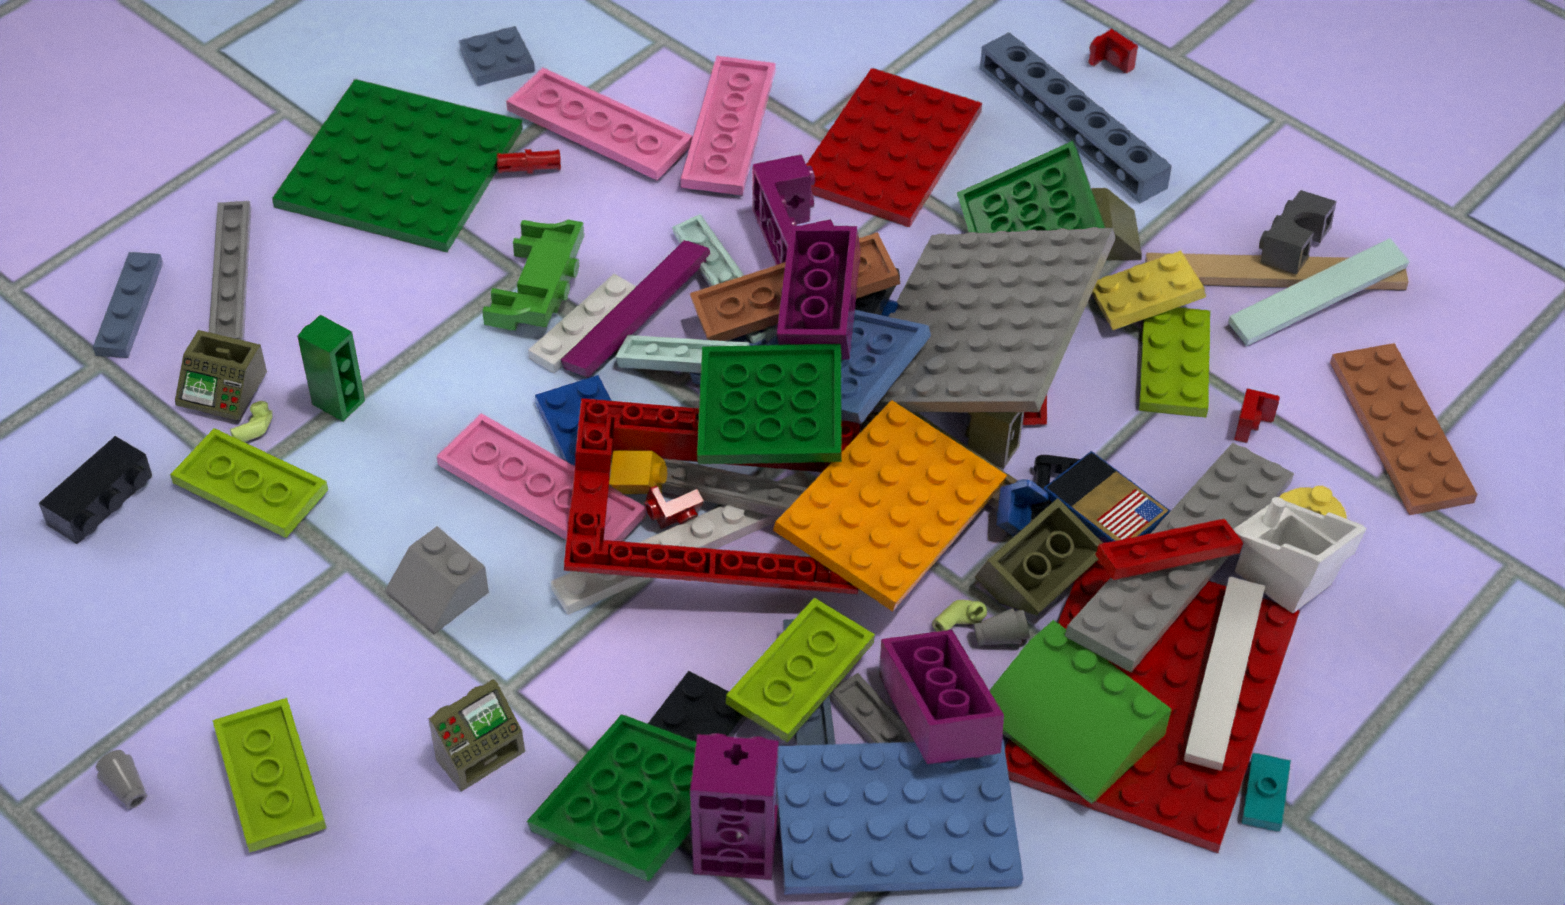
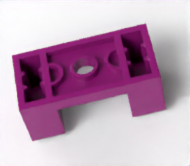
M802 154L752 164V211L775 265L786 262L790 226L810 222V208H814L811 185L815 184V176L812 167L806 165ZM829 219V220L819 221V222L810 223V224H805V225H801V226H834V225H833L832 220Z
M719 733L711 735L697 734L690 789L693 874L772 880L778 823V805H774L779 763V740H768L758 736L751 738L728 737Z

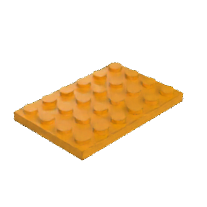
M891 400L842 451V462H832L776 520L773 531L893 612L1000 489L1007 475Z

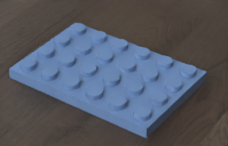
M855 310L850 360H841L843 420L862 424L931 337L928 325ZM746 335L728 340L733 342H748ZM777 336L770 339L769 342L763 339L754 344L749 343L750 346L779 345ZM690 372L693 383L700 385L701 373Z
M1003 739L1001 753L932 764H926L915 742L779 746L776 797L784 895L1022 885L1023 872Z

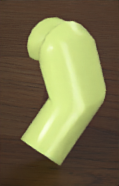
M956 600L932 621V626L938 632L950 630L955 624H977L987 616V608L980 601Z

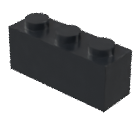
M114 436L39 502L46 525L78 544L88 534L93 533L98 525L111 513L117 511L132 494L146 485L152 477L147 456L142 451Z

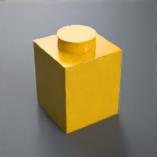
M613 451L609 480L610 486L622 494L647 495L649 488L657 485L662 493V485L667 480V466L664 459L653 451Z

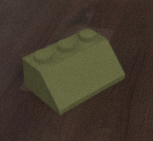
M1057 498L991 556L974 578L1000 604L1024 610V612L1037 616L1098 560L1095 554L1098 544H1102V542Z

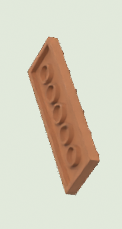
M878 232L859 238L861 254L856 298L899 285V274ZM786 262L690 293L692 304L707 340L728 341L777 325Z
M1395 343L1332 354L1330 364L1409 515L1475 503L1478 494Z

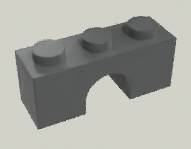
M1300 190L1293 200L1287 201L1281 216L1276 215L1271 229L1263 232L1259 242V249H1262L1260 263L1297 274L1309 259L1312 240L1320 243L1332 228L1337 201Z

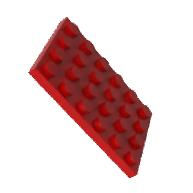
M871 68L806 163L807 166L812 167L815 176V184L811 185L812 194L910 227L981 114L982 102Z

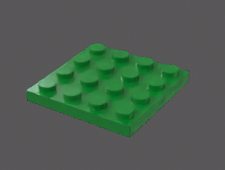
M1073 141L957 192L969 232L995 233L998 231L1024 232L1028 230L1049 231L1058 229H1088L1092 227L1106 228Z
M841 344L702 346L697 446L698 464L842 462Z
M621 714L526 821L531 832L649 882L692 830L690 789L696 742Z

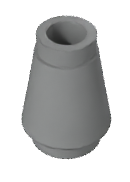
M1014 608L980 623L973 624L978 646L984 644H1022L1021 640L1030 638L1024 610L1014 611Z
M115 750L106 754L97 762V778L125 804L127 809H133L147 799L148 795L145 792L131 755L125 754L123 750Z

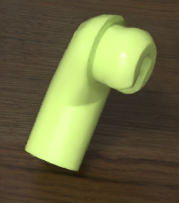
M258 401L250 406L252 416L249 422L230 429L231 436L243 442L262 436L273 418L272 410L268 409L267 402Z

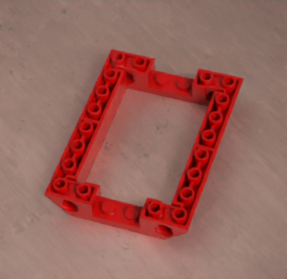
M581 398L572 500L569 510L563 571L858 594L859 589L813 557L604 540L613 451H653L662 459L698 462L699 408ZM842 421V451L859 435V423ZM832 462L727 465L820 472L821 474Z

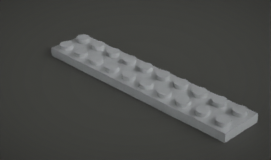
M1232 443L1151 533L1224 518L1234 529L1268 506L1274 497H1280L1291 484L1294 473L1275 462H1271L1251 452L1245 447ZM1229 556L1116 580L1110 578L1068 624L1065 637L1132 672Z

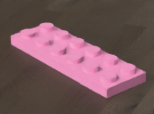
M716 56L682 172L681 188L743 196L776 72V63Z
M545 68L540 69L506 101L508 111L655 180H658L690 148L692 142V135Z
M482 413L437 455V463L440 467L565 540L567 539L575 466ZM609 486L604 540L623 541L646 517V507Z

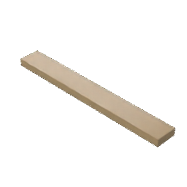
M1146 253L1145 263L1172 253ZM1183 254L1202 285L1290 287L1348 259L1346 257H1309L1300 271L1294 274L1260 263L1262 255ZM1403 269L1365 289L1406 290L1409 283L1407 271Z

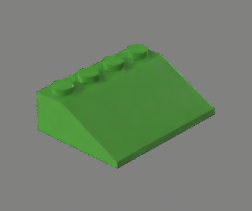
M1052 620L1025 645L989 691L1004 714L1003 734L1092 804L1165 735L1171 708L1105 658L1065 637L1066 629L1055 620Z

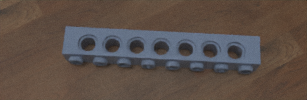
M1009 32L982 46L980 70L1067 143L1073 141L1081 155L1138 203L1141 204L1168 189L1172 165L1129 131L1122 123L1107 113L1104 108L1085 95L1082 90H1079L1061 73L1046 63L1043 58L1035 54L1022 41Z

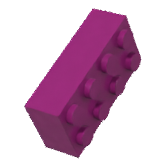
M790 226L777 327L779 345L841 344V360H850L861 254L857 226Z
M953 630L881 639L879 677L926 764L945 763L965 758H980L986 755L1001 753L1004 714Z

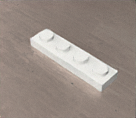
M613 274L528 349L529 359L555 374L563 367L561 359L636 286Z

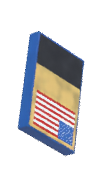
M1090 451L1044 487V490L1049 493V501L1053 503L1058 498L1103 543L1151 534L1171 511L1093 451Z

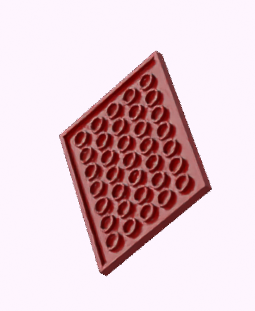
M1099 560L1075 580L1058 621L1066 630L1068 624L1111 578ZM1208 581L1132 672L1109 661L1171 708L1165 735L1092 804L1010 739L1005 748L1009 780L1219 853L1300 610L1292 614L1277 602L1262 598L1221 771L1183 761L1227 587Z

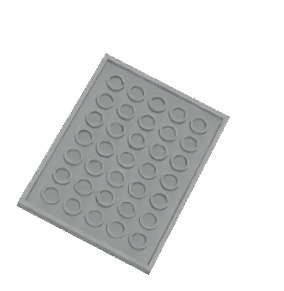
M1092 227L1074 230L969 232L966 234L947 235L941 233L931 235L897 299L898 308L896 312L890 313L888 316L928 325L931 337L871 412H880L891 400L910 412H1039L1115 242L1116 237L1113 228Z

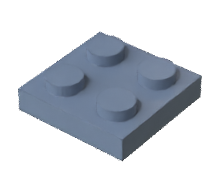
M516 26L459 40L460 50L478 86L535 72L534 61Z

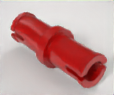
M525 149L521 153H497L498 173L526 171V174H533V170L561 169L559 149L537 152Z

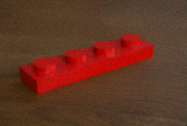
M1224 518L1098 544L1095 555L1110 577L1116 580L1239 554L1243 541Z

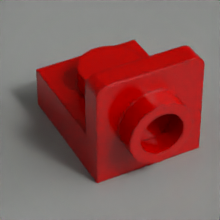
M1112 28L1092 40L1089 47L1088 63L1095 66L1105 59L1126 74L1135 69L1138 45Z
M1247 388L1234 440L1248 443L1251 430L1258 431L1261 420L1273 422L1280 397Z

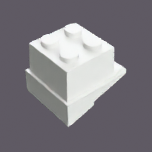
M1274 497L1268 506L1233 529L1244 543L1235 572L1249 582L1265 585L1264 593L1293 614L1332 585L1344 561L1355 554L1367 528L1329 512L1324 516L1287 502L1282 498Z

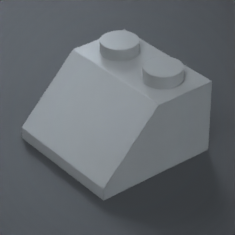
M438 526L409 546L386 587V594L433 635L489 593L485 566Z

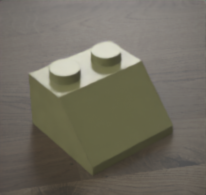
M1092 188L1106 228H1113L1116 237L1107 260H1141L1142 252L1135 210L1108 188Z

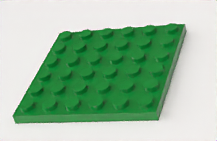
M354 79L272 197L273 205L275 208L448 252L498 171L497 153H509L522 132V120Z

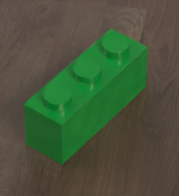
M320 314L297 335L312 405L344 422L365 402L353 333Z

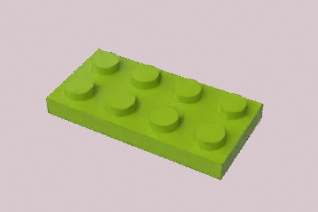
M1177 307L1143 319L1138 411L1207 418L1209 409L1211 310Z
M213 428L170 474L173 484L285 538L328 491L327 481L216 428Z
M813 598L726 694V704L788 743L874 644L875 634L818 599Z
M287 698L212 720L249 853L327 829Z

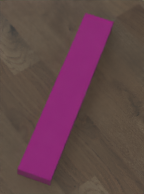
M684 240L561 359L563 368L588 378L623 344L627 335H632L700 268L703 262H707L706 258L711 254L709 248Z

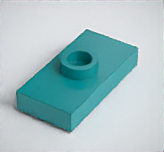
M1252 753L1242 824L1278 832L1281 831L1291 760Z

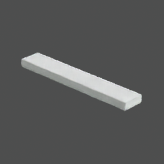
M1229 576L1183 761L1222 770L1265 585Z

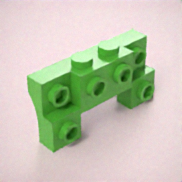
M568 219L559 223L547 224L522 220L520 224L521 237L520 239L514 238L513 240L514 256L527 258L517 282L518 293L492 288L491 306H484L482 310L484 325L516 331L519 323L547 328L552 313H557L561 302L568 299L571 278H576L579 271V259L576 258V255L584 238V223Z

